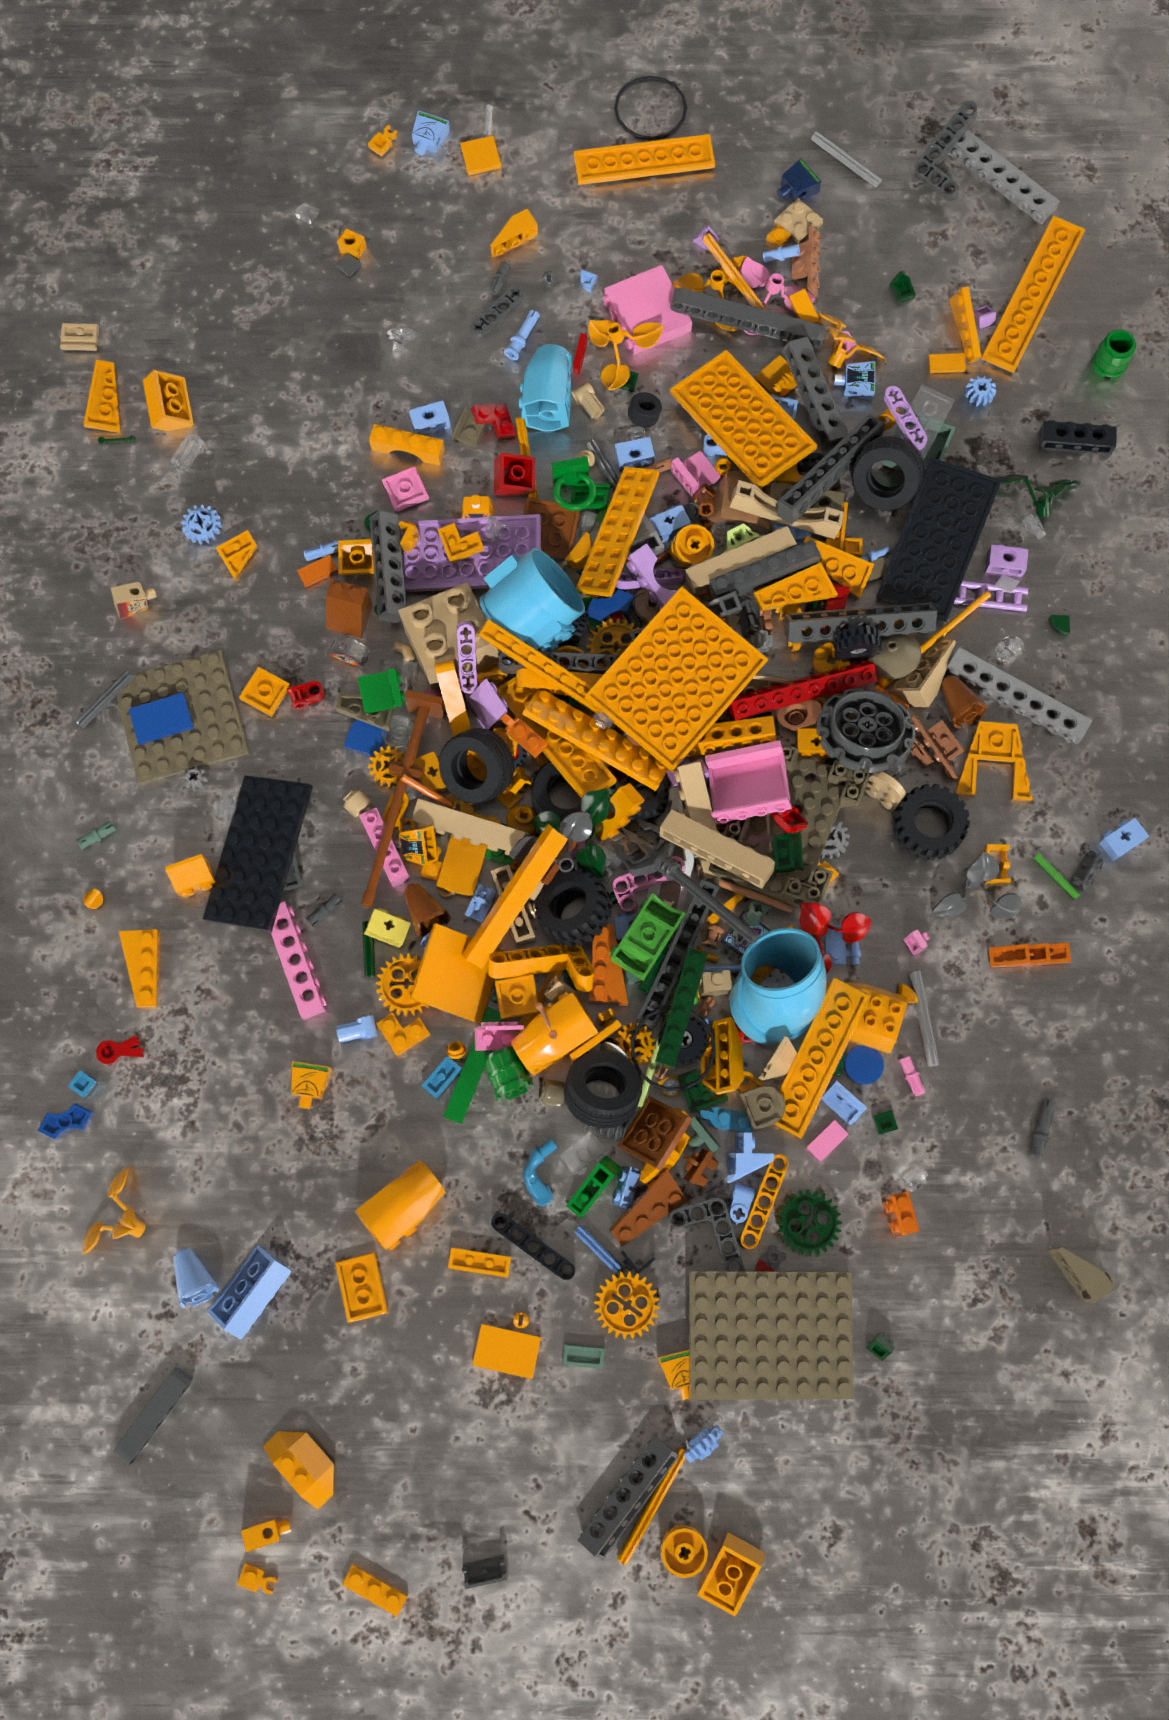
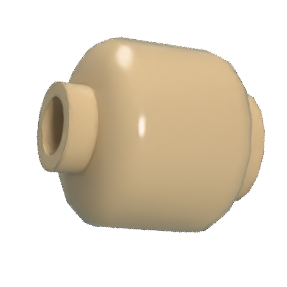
M353 789L343 799V807L353 817H359L360 814L371 810L369 807L371 799L362 790L355 791Z

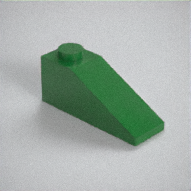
M606 1155L593 1169L566 1207L582 1219L622 1167Z

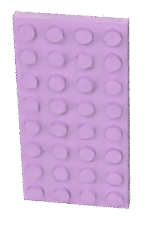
M541 515L409 521L416 525L420 535L418 543L411 553L404 551L401 547L404 588L406 592L449 590L468 582L471 589L490 588L484 577L509 556L523 557L532 548L541 550ZM455 523L460 538L478 531L485 550L451 564L437 529ZM400 528V539L402 540L405 532Z

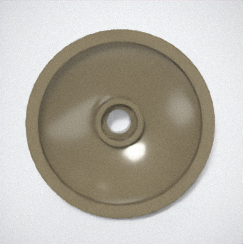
M880 635L882 651L880 654L875 655L873 658L869 657L867 660L874 663L876 676L885 679H898L909 675L918 667L921 660V648L918 642L910 635Z

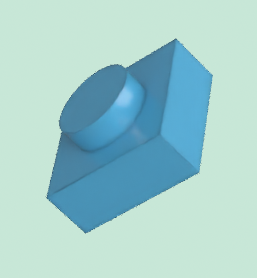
M79 1070L68 1087L83 1098H86L97 1081L82 1070Z

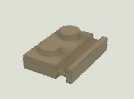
M465 406L451 437L453 440H459L461 443L476 448L487 424L476 425L472 410Z

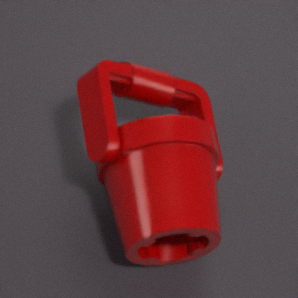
M791 805L792 809L784 812L770 813L778 826L782 827L787 833L802 831L808 825L807 820L798 812L794 805ZM794 819L798 822V824L789 825Z

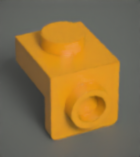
M400 521L398 525L405 532L400 545L404 551L411 553L418 543L420 534L416 525L412 522L406 521L405 523Z

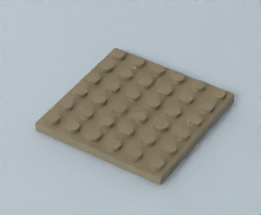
M221 650L134 674V679L116 696L139 785L188 772L187 769H194L195 766L202 768L249 754ZM183 692L194 729L139 745L129 709Z

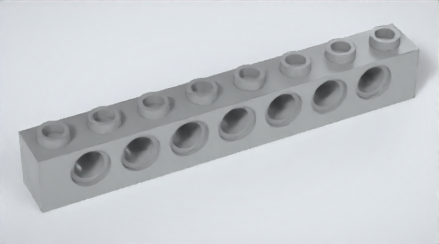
M955 124L953 128L959 129L962 125ZM969 130L964 133L949 152L955 159L965 164L968 169L974 171L981 179L992 185L995 190L1001 192L1008 200H1011L1043 225L1056 212L1060 202L1057 198ZM945 138L942 140V143H948L950 139Z
M961 647L957 649L945 671L948 675L957 676L968 687L978 689L984 696L996 699L1002 706H1008L1014 709L1017 714L1030 718L1033 723L1045 726L1051 733L1063 736L1069 743L1078 744L1093 721ZM963 667L970 668L971 672H966ZM980 676L986 677L988 681L981 680ZM997 685H1001L1004 691L999 690ZM1013 695H1019L1021 700L1015 699ZM1030 704H1035L1038 709H1033ZM1047 713H1052L1054 718L1048 717ZM1064 722H1068L1071 728L1066 727Z

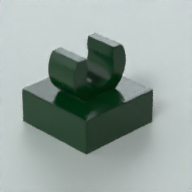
M884 1332L878 1334L866 1347L881 1361L886 1359L895 1349L893 1339L888 1342L883 1338Z

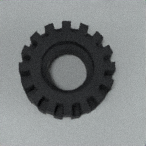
M581 615L572 622L576 630L571 633V638L564 641L563 644L578 647L589 620L588 617Z

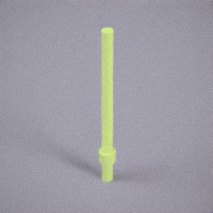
M671 993L667 1006H672L675 994ZM670 1010L663 1011L662 1015L664 1017L660 1026V1030L664 1023L667 1021ZM658 1036L654 1045L656 1049L652 1051L653 1057H650L645 1073L650 1080H652L656 1068L654 1063L659 1049ZM645 1079L642 1082V1093L638 1107L643 1106L650 1086Z

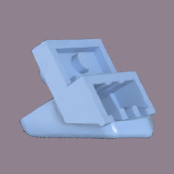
M735 1133V1153H727V1183L740 1179L774 1160L773 1153H752V1149L755 1148V1138L752 1137V1133Z

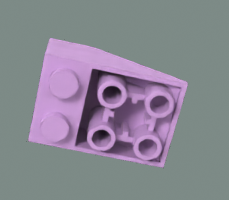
M485 679L468 697L467 704L483 729L493 731L494 728L504 724L500 718L505 713L507 714L508 705L503 698L500 699L496 693L498 690L494 683H489Z

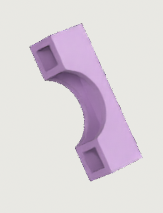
M645 544L628 556L626 565L631 572L635 573L638 583L641 587H645L648 597L653 603L657 604L660 611L678 590H667L656 582L653 568L658 558L648 544Z

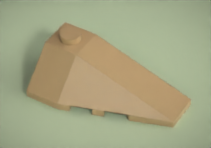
M938 640L924 653V658L912 673L895 681L889 690L890 693L913 707H929L938 694L956 643L955 640Z

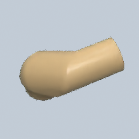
M396 641L393 650L403 654L404 664L412 665L413 660H415L412 648Z

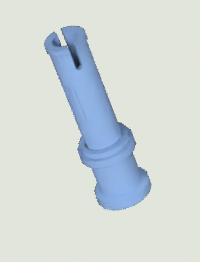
M530 310L517 335L512 336L509 347L504 350V354L509 359L518 360L521 349L526 346L528 335L540 317L537 311L533 315L534 310Z

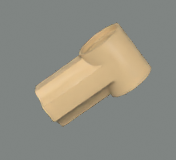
M585 382L571 391L576 403L583 406L591 419L598 418L604 412V407L596 398L589 382Z

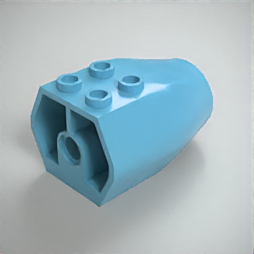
M546 344L538 347L527 365L524 373V382L520 384L522 397H519V408H522L521 416L522 419H525L526 427L553 432L569 426L572 354H569L562 346Z

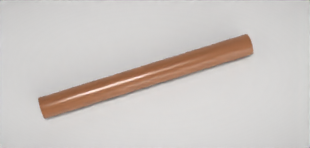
M720 879L718 886L792 913L794 906L723 879Z

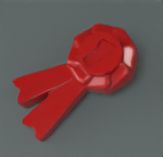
M133 1036L120 1044L107 1040L101 1042L96 1048V1057L101 1063L109 1065L117 1062L120 1056L144 1058V1048H132L141 1045L138 1041V1036Z

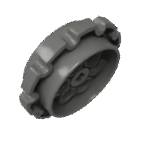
M863 688L844 690L842 696L833 695L824 703L817 719L816 733L822 737L820 745L831 758L836 757L839 759L840 765L855 771L865 769L869 773L887 771L890 764L898 766L907 758L915 740V726L909 723L911 719L909 712L901 703H895L891 700V696L876 690L864 691Z

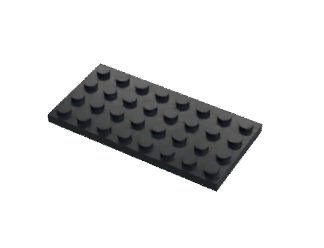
M931 457L876 597L897 605L933 603L937 609V619L947 622L1002 480Z
M244 776L203 920L272 932L313 789L311 784Z

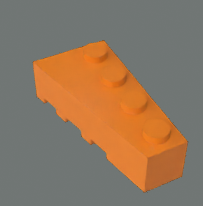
M608 924L606 928L603 927L602 933L599 936L593 937L591 965L594 969L593 988L589 991V1004L628 1007L622 968L610 961L611 956L609 954L615 945L617 946L614 925Z

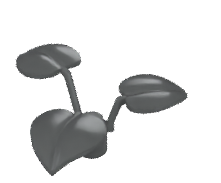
M581 811L566 816L560 824L559 832L568 837L567 850L560 851L553 861L554 863L557 862L559 872H569L572 869L577 871V869H580L577 865L576 857H571L570 841L572 839L575 842H582L589 838L592 832L590 814ZM526 836L520 839L511 849L510 857L522 864L538 838Z
M982 851L979 857L961 872L964 880L961 884L963 895L961 896L959 892L946 895L933 908L932 913L943 918H956L960 916L967 907L964 901L966 899V887L970 889L980 887L991 902L995 904L990 908V913L996 919H1008L1015 916L1022 909V900L1017 894L1007 893L996 901L982 885L983 881H991L999 873L997 861L989 853Z

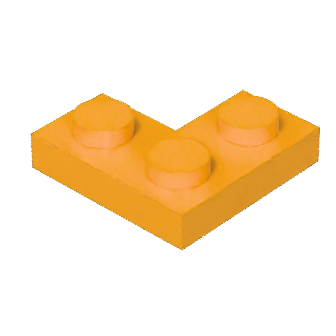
M455 523L437 529L451 564L485 550L478 531L460 538Z
M391 1013L376 1023L397 1056H400L430 1036L420 1018L402 1028L394 1014Z

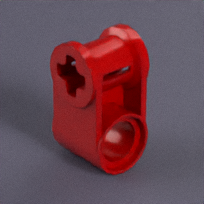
M315 680L290 687L287 690V693L291 696L292 709H302L308 705L321 702L326 695L322 685ZM314 689H319L317 694H311Z

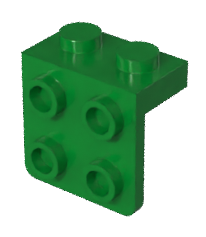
M395 668L358 678L365 713L369 714L403 706L402 702H405L404 691L399 689L398 684L402 682L400 672H396Z

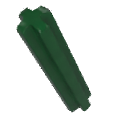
M363 921L364 976L366 978L375 977L374 938L364 934L368 921Z

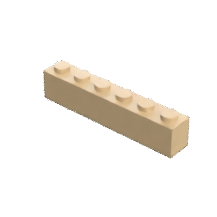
M788 526L777 528L768 535H761L754 541L742 543L739 547L733 550H726L719 556L709 557L705 562L698 565H691L685 570L686 579L694 595L697 596L709 591L710 579L797 546V543Z
M700 761L676 767L674 778L676 783L679 782L681 790H678L680 801H684L685 809H683V813L686 817L700 821L710 829L717 830L711 815L712 808ZM693 854L694 858H698L699 865H696L699 876H702L705 880L717 877L709 871L711 862Z
M421 799L417 800L411 821L416 822L417 827L434 825V832L444 835L445 832L452 834V838L461 841L464 837L470 839V844L477 846L483 843L488 845L487 849L498 852V849L505 850V855L510 856L511 849L520 839L529 836L526 832Z
M671 810L660 826V837L763 889L774 871L775 862L770 857L755 852L751 847L739 844L733 838L721 835L719 831L704 826L700 821L686 817L682 812Z

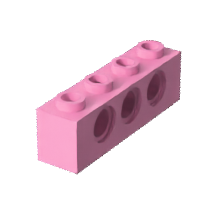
M375 807L360 814L359 817L377 853L385 825ZM391 839L383 868L392 886L396 887L410 880V877Z

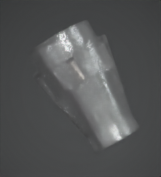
M583 511L582 515H580L579 538H582L586 532L591 534L597 522V515L595 513Z
M1032 513L1021 521L1022 527L1032 534L1037 541L1047 535L1038 515L1036 516Z

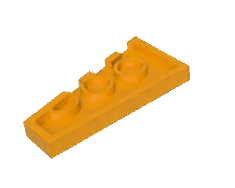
M97 359L95 361L83 423L84 427L121 433L114 362Z

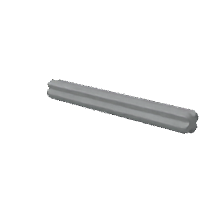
M815 131L811 138L813 142L875 188L880 185L882 179L820 132Z
M916 970L910 972L909 976L912 990L918 997V1003H915L927 1065L934 1067L939 1065L921 972Z

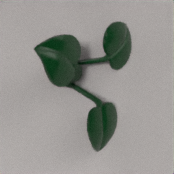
M1010 474L999 478L1002 482L1006 483L1025 482L1033 500V506H1036L1037 517L1051 516L1053 497L1056 498L1059 493L1066 490V487L1076 484L1079 486L1081 484V481L1058 479L1049 482V486L1034 487V490L1044 493V496L1038 497L1037 501L1027 475Z
M609 789L587 792L581 800L582 812L590 814L592 832L584 844L585 849L577 851L576 862L580 869L586 872L589 871L597 878L603 877L606 856L604 850L599 845H589L593 838H596L595 834L602 831V822L608 816L610 807ZM545 811L538 814L533 820V827L538 837H540L547 824L559 832L561 817L553 811Z

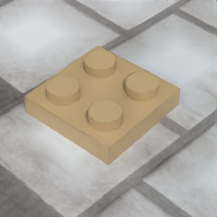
M798 198L774 220V225L777 226L779 224L791 234V239L800 244L809 237V226L813 225L817 229L823 224L824 219Z

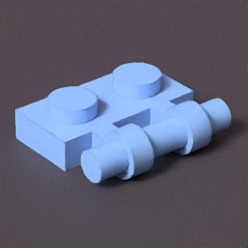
M830 928L825 935V953L831 956L832 965H845L846 958H851L852 965H859V958L861 957L859 941L851 943V950L846 951V942L842 939V933Z

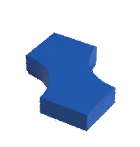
M618 589L612 597L605 599L593 598L585 615L603 623L612 614H627L635 596Z
M74 1103L64 1113H47L38 1131L57 1140L63 1132L69 1129L78 1128L84 1130L93 1112Z

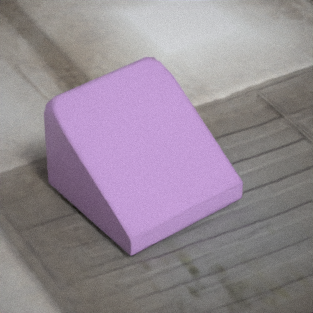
M708 225L700 230L693 241L707 251H710L702 241L703 236L710 233L716 242L720 238Z
M989 305L973 309L974 319L980 329L996 324V312Z

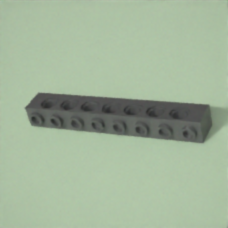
M871 414L865 417L778 500L777 516L790 524H793L854 465L856 458L865 445L883 436L884 422Z
M933 603L788 613L785 614V636L788 642L800 643L801 641L818 642L819 640L826 639L832 641L833 636L837 635L838 632H843V629L848 630L853 626L856 628L861 622H863L862 627L870 625V627L878 628L880 635L891 636L893 634L909 635L915 632L928 633L929 631L936 630L937 609Z
M702 879L699 885L716 898L720 887ZM693 897L637 1017V1023H640L648 1013L660 1007H665L682 971L688 948L693 947L710 911L696 897ZM663 1011L649 1017L643 1026L654 1030Z

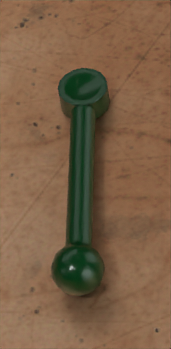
M132 435L127 438H98V442L101 445H104L106 442L121 441L133 443L136 440Z

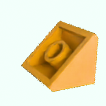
M371 539L338 540L339 575L374 574Z

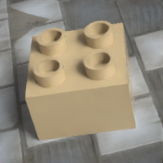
M468 582L398 610L407 638L431 690L440 687L434 667L436 663L453 659L459 680L456 628L462 621L470 622L474 628L476 672L479 673L498 665V649L477 636L486 619ZM467 627L463 630L464 639H468L467 631L469 630ZM464 645L462 646L461 651L464 653H468L471 651L472 647L470 645ZM469 662L462 665L464 670L472 668V664Z

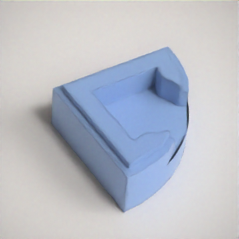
M581 269V285L591 293L598 275Z

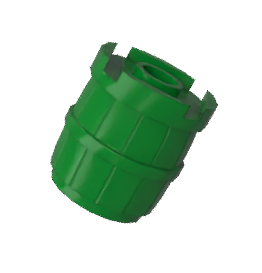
M1114 330L1108 333L1100 342L1092 362V367L1099 376L1115 379L1125 373L1136 349V341L1133 335L1125 330Z
M512 1046L499 1049L485 1057L484 1064L488 1080L495 1090L494 1095L497 1101H502V1097H506L507 1100L518 1097L528 1092V1086L531 1089L533 1088V1082L528 1077L524 1064Z

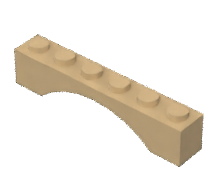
M738 480L733 490L729 506L733 509L832 539L839 532L844 515L843 511L830 507L809 508L793 524H790L777 516V500L769 497L757 485Z

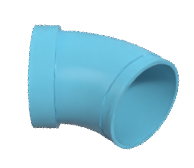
M795 928L771 930L759 936L757 942H752L745 950L741 962L742 971L733 981L729 1003L736 1024L746 1036L764 1045H779L784 1036L788 1037L789 1040H793L803 1034L809 1027L824 1001L827 980L819 945L810 934ZM770 966L787 974L795 984L774 989L759 986L750 979L757 969Z

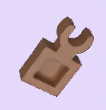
M758 606L759 616H762L763 630L771 633L772 612L771 610L761 611Z

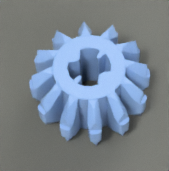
M978 375L974 379L971 378L965 387V398H970V403L975 402L976 407L979 403L984 407L987 403L992 402L996 394V383H991L992 378L985 379V375L982 378Z

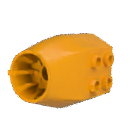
M827 982L825 995L831 982ZM846 982L871 995L850 1041L890 1054L899 1034L908 1003L907 997L865 983Z
M567 991L558 997V1002L555 1004L550 1002L543 1007L550 1023V1029L540 1013L511 1041L518 1057L533 1076L552 1065L553 1062L567 1056L600 1032L577 995L573 992L569 993ZM551 1030L557 1033V1039L553 1040L549 1037Z
M419 1160L402 1173L400 1177L393 1180L356 1209L355 1213L383 1250L389 1248L391 1251L401 1243L399 1239L403 1235L407 1238L417 1230L415 1226L425 1218L446 1192L429 1168Z

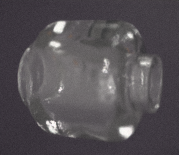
M1015 636L1005 637L996 646L998 659L1005 663L1015 662L1024 652L1022 640Z
M909 1162L897 1171L898 1179H896V1182L902 1190L906 1188L909 1192H914L925 1185L927 1173L921 1164Z

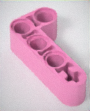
M678 856L671 857L682 866V871L685 872L686 866L682 858ZM630 873L616 878L613 881V890L622 911L629 913V915L634 914L638 910V902L634 893L668 881L666 876L654 877V873L640 875L645 877V881L642 884H637L635 881L638 876H632ZM623 882L626 883L627 888L624 891H619L618 885ZM632 900L634 902L632 908L625 909L624 903Z

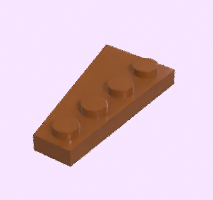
M666 1167L661 1171L662 1174L648 1185L649 1188L642 1196H638L635 1204L629 1210H626L609 1228L621 1247L687 1201Z

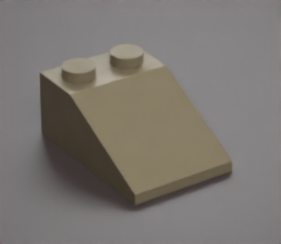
M1055 1247L1048 1250L1084 1303H1096L1116 1289L1113 1286L1114 1281L1107 1272L1104 1273L1103 1270L1063 1247Z

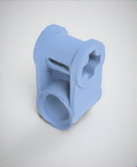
M735 1183L728 1212L731 1223L741 1224L747 1219L755 1193L754 1188ZM740 1210V1214L743 1217L736 1219V1215L733 1212Z

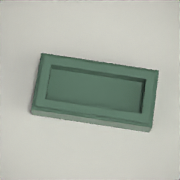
M564 1344L563 1365L603 1369L605 1347Z

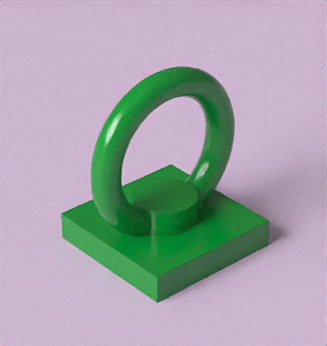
M587 456L551 463L553 496L558 505L569 511H580L589 507L595 500L597 488L595 482L589 476ZM583 482L589 486V495L581 503L572 504L566 502L561 497L560 489L563 486Z

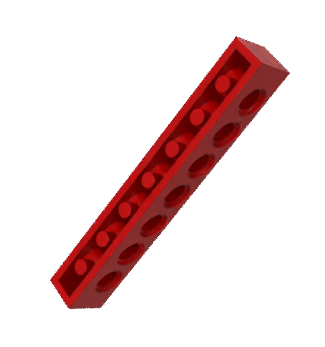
M865 660L740 694L727 708L729 717L739 720L877 682L874 663Z

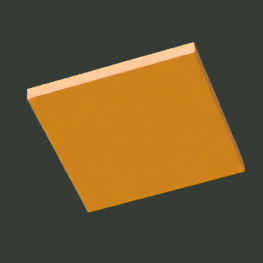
M435 923L433 924L409 998L481 1024L495 978L490 977L488 974L489 959L482 969L470 961H466L462 953L472 937ZM496 947L493 953L503 952L504 950Z

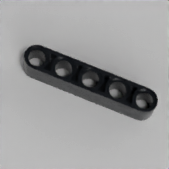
M498 1213L493 1216L491 1225L494 1230L561 1279L570 1280L574 1277L575 1267L570 1261L507 1215ZM503 1217L506 1219L504 1228L496 1227L495 1221L497 1218ZM515 1229H520L523 1233L522 1238L518 1241L513 1240L511 1236L512 1231ZM531 1241L538 1242L539 1249L537 1252L532 1253L528 1250V1244ZM547 1253H553L556 1257L555 1262L551 1265L546 1264L544 1261ZM563 1265L571 1266L572 1274L570 1276H562L560 1271Z

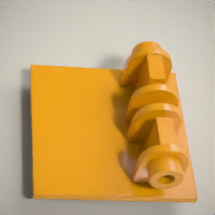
M780 355L754 376L760 384L777 397L783 398L797 386L788 362Z

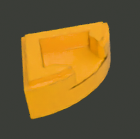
M898 984V994L906 996L908 1003H918L917 994L912 988L904 984Z

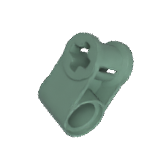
M753 899L749 908L744 913L743 919L748 925L756 926L770 912L773 906Z

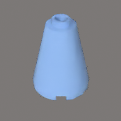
M187 1247L176 1251L173 1261L180 1307L187 1308L186 1304L190 1303L192 1307L213 1298V1292L216 1291L218 1293L219 1287L194 1251L187 1249Z

